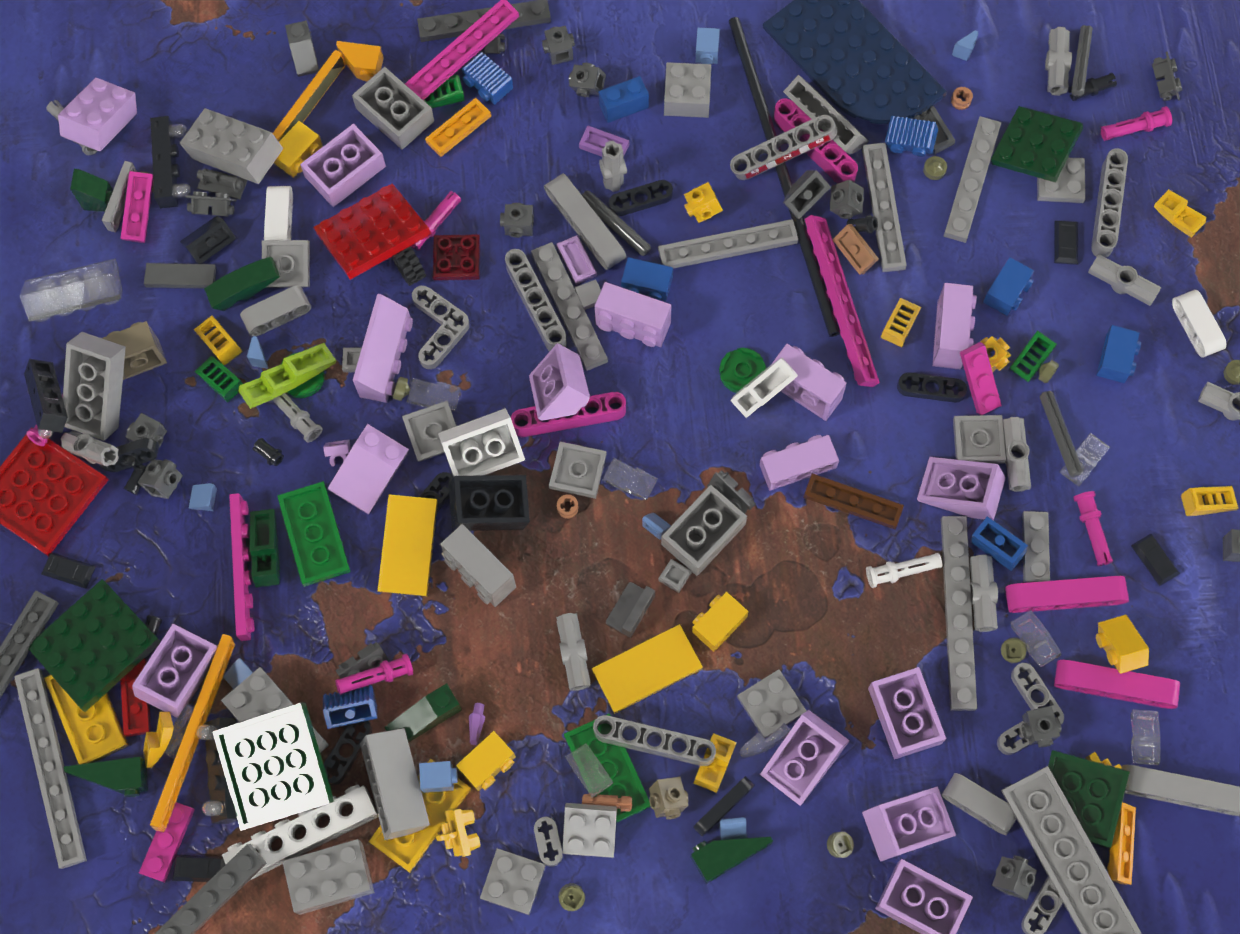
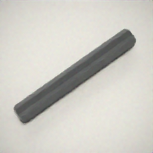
M1083 25L1080 28L1072 85V94L1074 96H1082L1085 90L1093 30L1090 25Z
M587 190L582 194L597 216L640 255L645 256L651 250L650 244L591 191Z
M1045 391L1040 395V400L1069 475L1071 477H1078L1083 473L1080 460L1054 393L1052 391Z

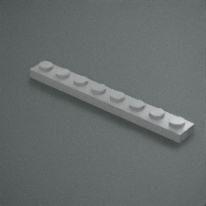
M942 516L941 536L950 710L975 711L977 709L967 517Z
M37 668L14 677L58 866L60 869H64L85 862L87 859L67 775L64 772V762L42 670Z

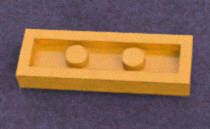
M475 98L426 137V143L442 157L491 117V112Z
M1123 802L1112 847L1110 848V860L1107 871L1113 882L1122 885H1132L1136 807Z

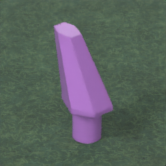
M475 703L473 713L469 715L471 745H477L485 721V716L483 715L484 704Z

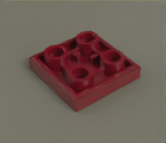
M480 234L434 235L433 280H480Z

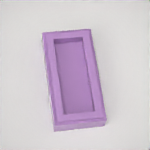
M578 235L557 243V248L576 285L597 276Z

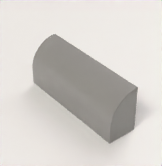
M800 75L783 91L811 119L820 115L831 116L838 130L833 140L846 153L854 154L869 142L865 136ZM824 124L821 129L826 132L831 128V125Z
M405 728L366 735L361 741L360 746L384 840L410 835L428 827L430 823Z

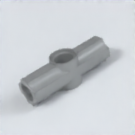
M1057 27L1050 30L1049 50L1045 62V69L1048 70L1047 92L1057 96L1068 91V76L1072 62V52H1069L1070 31L1066 30L1065 27Z
M609 141L605 143V147L602 149V159L599 160L605 189L616 192L624 184V174H627V168L621 144Z
M1098 254L1088 271L1089 274L1110 284L1116 293H1127L1151 306L1161 289L1160 286L1139 276L1133 267L1120 266ZM1121 278L1127 279L1128 282L1122 281Z
M1207 382L1201 391L1198 402L1223 412V415L1229 420H1240V410L1234 408L1232 404H1237L1240 407V392L1232 393Z
M1019 417L1003 419L1005 464L1007 466L1009 490L1014 492L1030 490L1031 480L1028 462L1030 449L1026 444L1024 419ZM1011 451L1019 452L1022 457H1014Z
M72 430L68 433L65 432L60 439L62 441V448L72 454L85 458L91 464L98 463L108 467L109 465H115L119 459L118 449L115 446L94 439L88 433L81 434Z
M977 555L970 558L971 604H973L975 631L989 632L998 628L996 614L998 587L993 577L992 556Z
M577 613L562 614L556 618L561 643H559L563 665L566 667L570 691L584 690L591 686L586 664L588 660L584 639L581 637Z

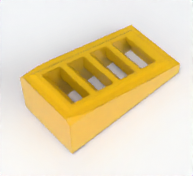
M900 298L882 332L881 338L902 347L921 307ZM901 306H904L910 310H913L914 313L911 314L900 308ZM900 313L906 317H909L910 320H906L898 316L897 314ZM894 320H897V321H899V322H901V323H903V324H905V325H907V326H906V327L901 326V325L895 323ZM891 326L903 331V334L890 329Z
M210 316L194 329L223 365L228 364L241 354L242 350L213 316ZM214 326L216 327V328L213 329L210 333H208L206 336L204 335L206 332H208V331H209L210 329H212Z
M1232 486L1189 488L1181 494L1186 516H1198L1239 509ZM1221 494H1224L1226 504H1223Z

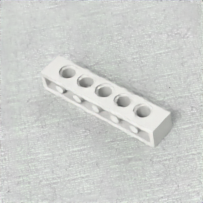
M355 785L345 791V795L339 798L333 796L334 802L322 805L314 810L309 809L298 814L299 817L292 821H289V819L280 821L275 825V829L267 833L266 831H260L251 836L252 840L245 844L239 842L227 848L228 852L222 854L225 864H227L243 847L251 844L267 863L250 879L252 880L282 865V861L307 853L378 818L377 809L368 789L364 785L361 787ZM352 804V814L342 816L343 806ZM324 815H328L330 817L328 826L319 828V819ZM299 827H305L306 835L304 838L297 840L295 838V831ZM277 838H281L283 841L282 847L278 851H272V842Z

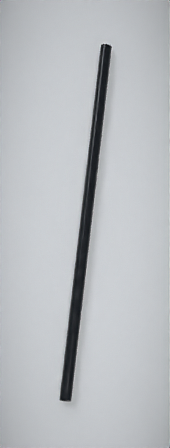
M733 17L729 20V25L767 141L777 136L740 20L738 17ZM784 162L775 166L784 197H786L793 184ZM789 210L829 337L837 336L840 334V330L823 277L820 273L810 237L807 233L804 218L802 216L800 219H797Z

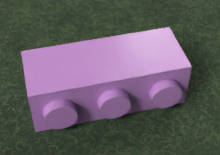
M816 435L811 437L808 442L802 444L796 442L788 445L784 450L766 452L761 457L760 468L770 491L809 478L812 473L818 475L836 469L839 459L829 435L823 437Z

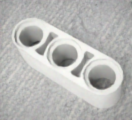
M291 186L267 187L264 240H291L293 191Z
M1198 290L1187 292L1172 299L1173 309L1200 357H1206L1226 349V339Z

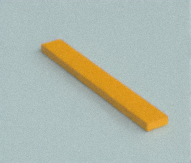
M222 634L151 820L150 826L156 831L164 832L166 830L203 732L204 723L207 721L235 647V643L229 635Z

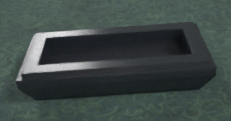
M1054 221V263L1078 265V222Z
M1152 533L1131 545L1159 586L1180 574Z
M52 552L41 574L87 589L96 566Z
M175 855L172 881L208 882L226 865L223 856Z

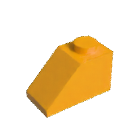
M337 41L338 51L343 54L346 65L356 78L369 81L381 70L384 59L381 46Z

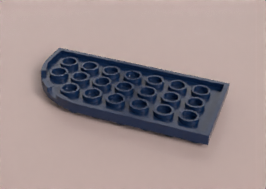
M793 0L763 23V29L840 110L853 118L859 117L875 124H888L891 116L914 118L930 109L947 94V91L859 0Z

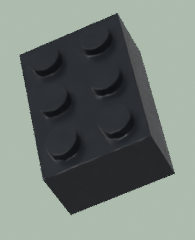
M526 475L454 476L449 483L452 531H455L461 524L469 531L524 530L530 522Z

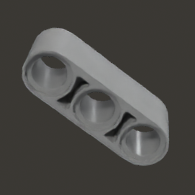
M293 286L244 309L240 316L249 335L259 336L310 311L311 304L302 287Z
M954 773L942 794V797L948 802L1003 835L1008 834L1016 820L1007 802L958 773Z

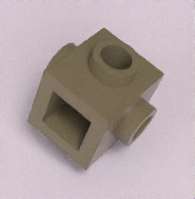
M681 777L658 779L648 789L650 793V806L654 810L656 818L666 817L668 820L681 816V812L688 806V794L683 788Z

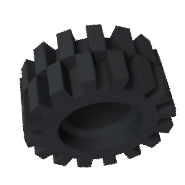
M411 246L392 256L398 271L409 286L426 277L425 271Z

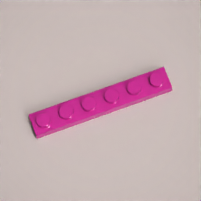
M500 0L407 81L405 85L422 100L426 99L519 17V12L507 0Z
M237 493L229 494L236 636L241 641L251 640V632H254L255 629L253 617L250 618V609L253 608L252 594H249L248 586L252 585V574L247 566V562L251 561L250 548L246 546V538L250 537L249 525L245 524V515H248L249 509L247 501H244L241 495Z

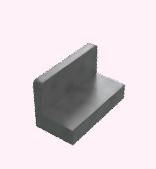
M629 582L608 616L606 624L631 638L655 598V590L648 586L643 589Z

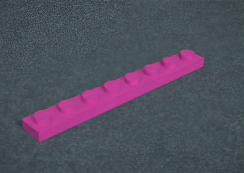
M810 215L805 219L807 233L811 238L814 247L813 251L818 259L820 273L824 278L827 294L834 309L833 313L840 327V335L844 340L847 356L853 367L854 378L860 386L874 387L880 382L826 218Z

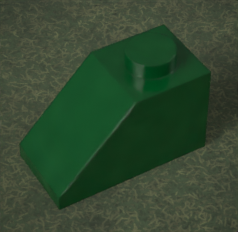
M74 169L70 190L83 210L105 212L113 192L109 182L80 169Z

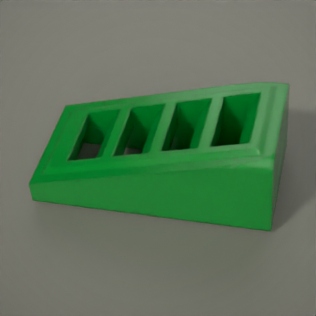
M459 74L451 76L429 95L430 101L426 103L431 108L465 101ZM446 90L447 94L443 95L442 91ZM437 92L438 97L434 99L433 93Z
M1037 330L1009 369L1029 382L1057 344ZM1038 342L1047 350L1045 352L1042 351L1037 346H1035L1034 343ZM1031 348L1042 357L1038 359L1030 352H1028L1029 349ZM1027 356L1029 359L1034 361L1036 365L1032 366L1030 363L1025 361L1023 357ZM1021 363L1022 365L1030 369L1031 372L1027 374L1025 371L1017 367V365Z
M212 355L195 370V373L227 403L239 392V386L243 384L238 377ZM212 364L215 365L207 374L203 373ZM219 369L220 372L211 380L210 377ZM223 375H226V377L219 384H216V382ZM229 380L232 381L226 388L222 389Z

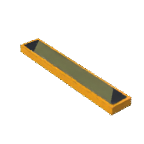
M335 50L274 130L273 135L278 142L298 121L303 123L344 69L346 63L341 52Z

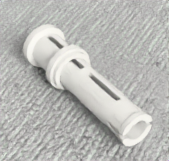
M935 553L896 564L888 561L886 565L874 568L872 566L866 567V575L871 588H876L877 584L889 581L896 583L900 577L942 568V560L940 554ZM922 563H925V564H926V565L919 566V567H914V568H910V569L908 568V567H910V566H914V565H918V564H922Z

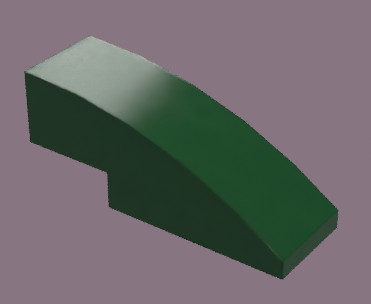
M267 257L223 276L204 289L211 307L225 311L240 299L249 300L277 280L280 275L273 258Z
M274 509L250 512V553L252 556V579L255 587L280 585L279 546Z

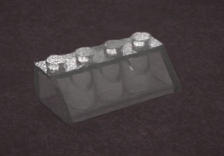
M116 258L26 280L20 294V299L29 322L34 320L43 322L48 320L50 316L58 314L60 316H67L73 313L74 310L82 309L87 311L99 304L111 305L117 303L122 297L123 290Z

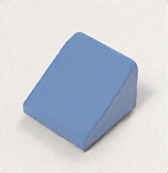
M975 30L959 40L954 46L952 55L965 61L969 60L976 44L978 31Z
M253 336L247 358L252 366L268 369L262 346L258 338Z
M210 483L193 485L189 509L213 511L217 492L216 486Z
M650 513L642 518V526L659 540L671 527L670 524L655 513Z
M239 658L223 678L235 689L253 672Z
M746 818L722 819L719 823L721 840L746 838Z

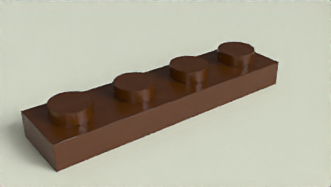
M813 473L803 497L892 529H896L904 507L902 504Z

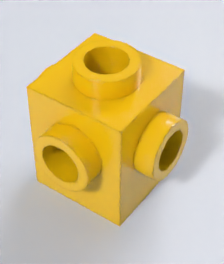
M709 182L684 194L688 202L684 206L689 216H695L698 223L723 211Z
M993 336L990 338L985 337L980 341L986 347L992 372L996 369L1000 371L1009 363L1008 358L1011 354L1007 350L1010 346L1001 337L998 340Z

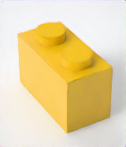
M298 121L279 141L283 150L274 161V164L294 178L303 171L300 164L323 147L320 136Z
M728 592L722 597L717 595L709 604L711 608L705 614L701 612L692 622L694 624L692 633L713 652L748 616L749 611Z
M1127 615L1098 623L1097 644L1100 648H1104L1109 663L1115 665L1120 674L1148 666L1149 647Z
M493 731L464 757L456 767L477 791H480L482 788L486 790L495 782L496 779L494 777L500 771L504 773L515 763L513 759L516 756Z

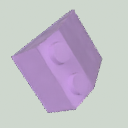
M367 424L329 485L328 490L369 515L407 456L409 449Z
M929 457L917 500L970 518L985 519L988 516L994 521L1006 477L998 464Z
M808 710L800 716L760 775L801 806L850 740Z
M938 786L862 812L880 862L956 836Z

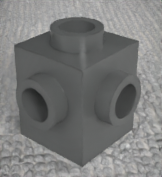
M566 25L545 30V40H542L544 53H549L552 65L573 60L575 42L573 34H568Z
M591 63L574 64L573 71L569 75V86L578 96H599V91L603 90L606 74L599 67Z
M851 180L832 185L830 211L842 219H850L855 215L861 214L863 211L864 188Z
M517 202L505 204V213H500V226L504 227L505 235L514 238L533 236V205H524Z
M141 413L137 420L130 424L125 437L129 442L141 438H150L158 442L160 448L167 430L160 422Z
M154 459L147 465L138 483L151 496L169 499L183 475L176 469L177 466L172 461Z
M1052 706L1029 710L1022 715L1024 722L1022 724V733L1024 738L1029 740L1030 745L1038 744L1039 748L1051 746L1054 744L1053 741L1060 736L1061 724L1058 717L1055 718Z
M1016 855L1013 856V859L1002 856L1000 864L996 869V876L992 886L1006 895L1027 900L1031 887L1035 882L1037 870L1029 866V861Z

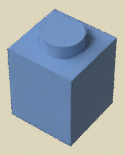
M697 28L695 63L717 64L720 29Z
M450 761L419 763L420 789L423 793L454 791L453 784L458 783L457 768H453Z

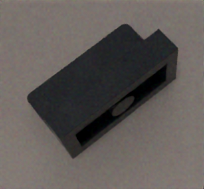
M215 216L180 242L189 251L196 263L201 264L237 238L226 222L219 216Z

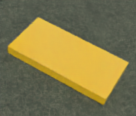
M389 495L378 592L427 596L438 505L437 499Z
M679 624L593 667L592 672L615 714L702 670L703 667Z
M52 675L44 678L78 764L94 763L129 746L108 693L84 712Z
M430 758V760L427 763L435 761ZM419 773L417 777H418V781H419V785H420V773ZM458 779V783L453 784L454 791L422 792L430 823L428 827L410 835L384 840L380 825L368 842L410 873L432 844L436 835L442 830L441 824L447 822L444 811L457 809L470 792L471 787Z

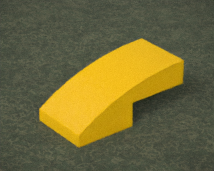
M1168 189L1154 204V207L1172 225L1192 238L1206 223V217L1188 207V200Z
M160 712L157 731L146 732L143 748L146 768H152L158 762L170 742L174 729L170 712Z
M713 733L710 741L716 748L714 761L708 766L699 767L693 784L717 793L737 742ZM708 748L703 759L711 756V751Z

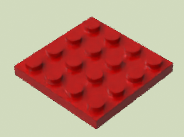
M393 183L382 187L376 193L361 199L358 203L341 210L340 213L323 220L320 224L313 227L320 240L350 280L431 235L429 227Z
M26 434L0 466V524L49 557L50 553L57 547L109 479L47 438L45 446H39L33 443Z

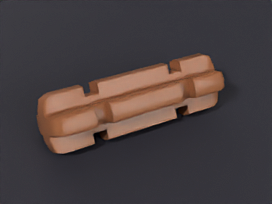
M584 794L582 804L617 806V809L629 812L632 809V797L622 796L618 798L616 795H597V797H594L593 794Z

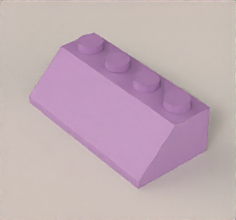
M377 294L353 382L361 398L387 403L389 395L392 396L394 393V376L399 374L401 368V360L399 358L401 352L404 353L406 350L407 339L405 337L407 331H411L413 318L410 317L406 307L381 294Z

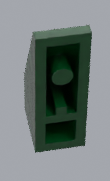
M446 683L411 706L385 726L386 731L405 728L409 743L462 711V708Z
M142 757L64 766V772L124 794L125 797H136L140 795V792L148 791L147 768L145 759Z
M771 837L718 840L712 841L709 844L703 841L692 848L694 853L691 854L690 858L705 883L708 884L770 846L773 840Z

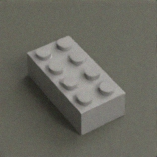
M204 108L180 142L181 146L193 160L257 184L260 183L283 150V147L272 132Z
M85 332L79 333L67 342L63 401L68 418L64 427L80 433H88L90 436L103 441L118 429L125 346Z
M261 667L221 700L240 723L294 705ZM313 727L321 753L329 744Z

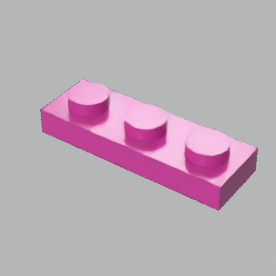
M129 171L121 231L122 240L145 243L153 174Z
M979 342L961 351L960 356L976 412L979 415H984L1002 406L985 345Z
M175 803L166 830L164 832L156 831L139 871L140 874L165 883L175 855L179 850L195 811L194 808Z

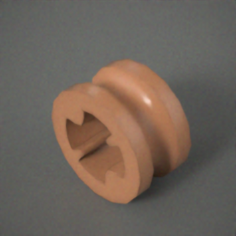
M966 87L956 88L951 98L953 107L958 110L967 109L973 99L972 91ZM959 95H962V97H963L964 99L966 98V100H965V101H962L961 98H958Z
M566 494L558 499L557 511L561 517L569 519L578 513V501L574 496ZM565 502H570V505L574 504L569 512H566L565 508L561 509V507L565 506Z

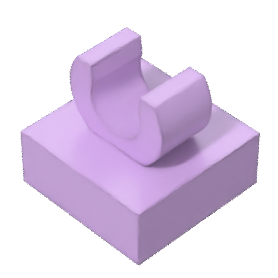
M350 440L325 443L323 447L325 457L331 456V466H335L336 456H341L343 460L346 459L351 450Z

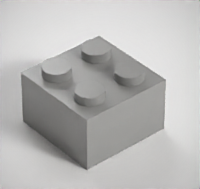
M666 63L664 116L709 118L711 64Z

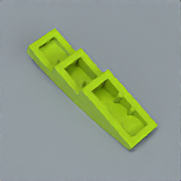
M325 343L284 358L281 365L261 372L260 378L240 385L238 391L249 408L252 409L310 380L335 364L336 359Z

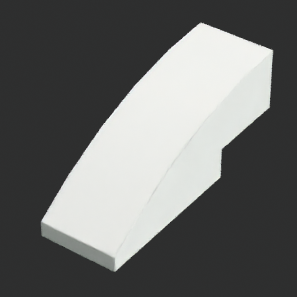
M780 358L739 390L730 401L747 418L793 381L798 374L783 358Z

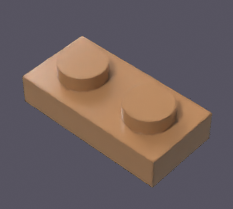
M847 224L833 239V242L859 275L865 274L879 260L852 224Z

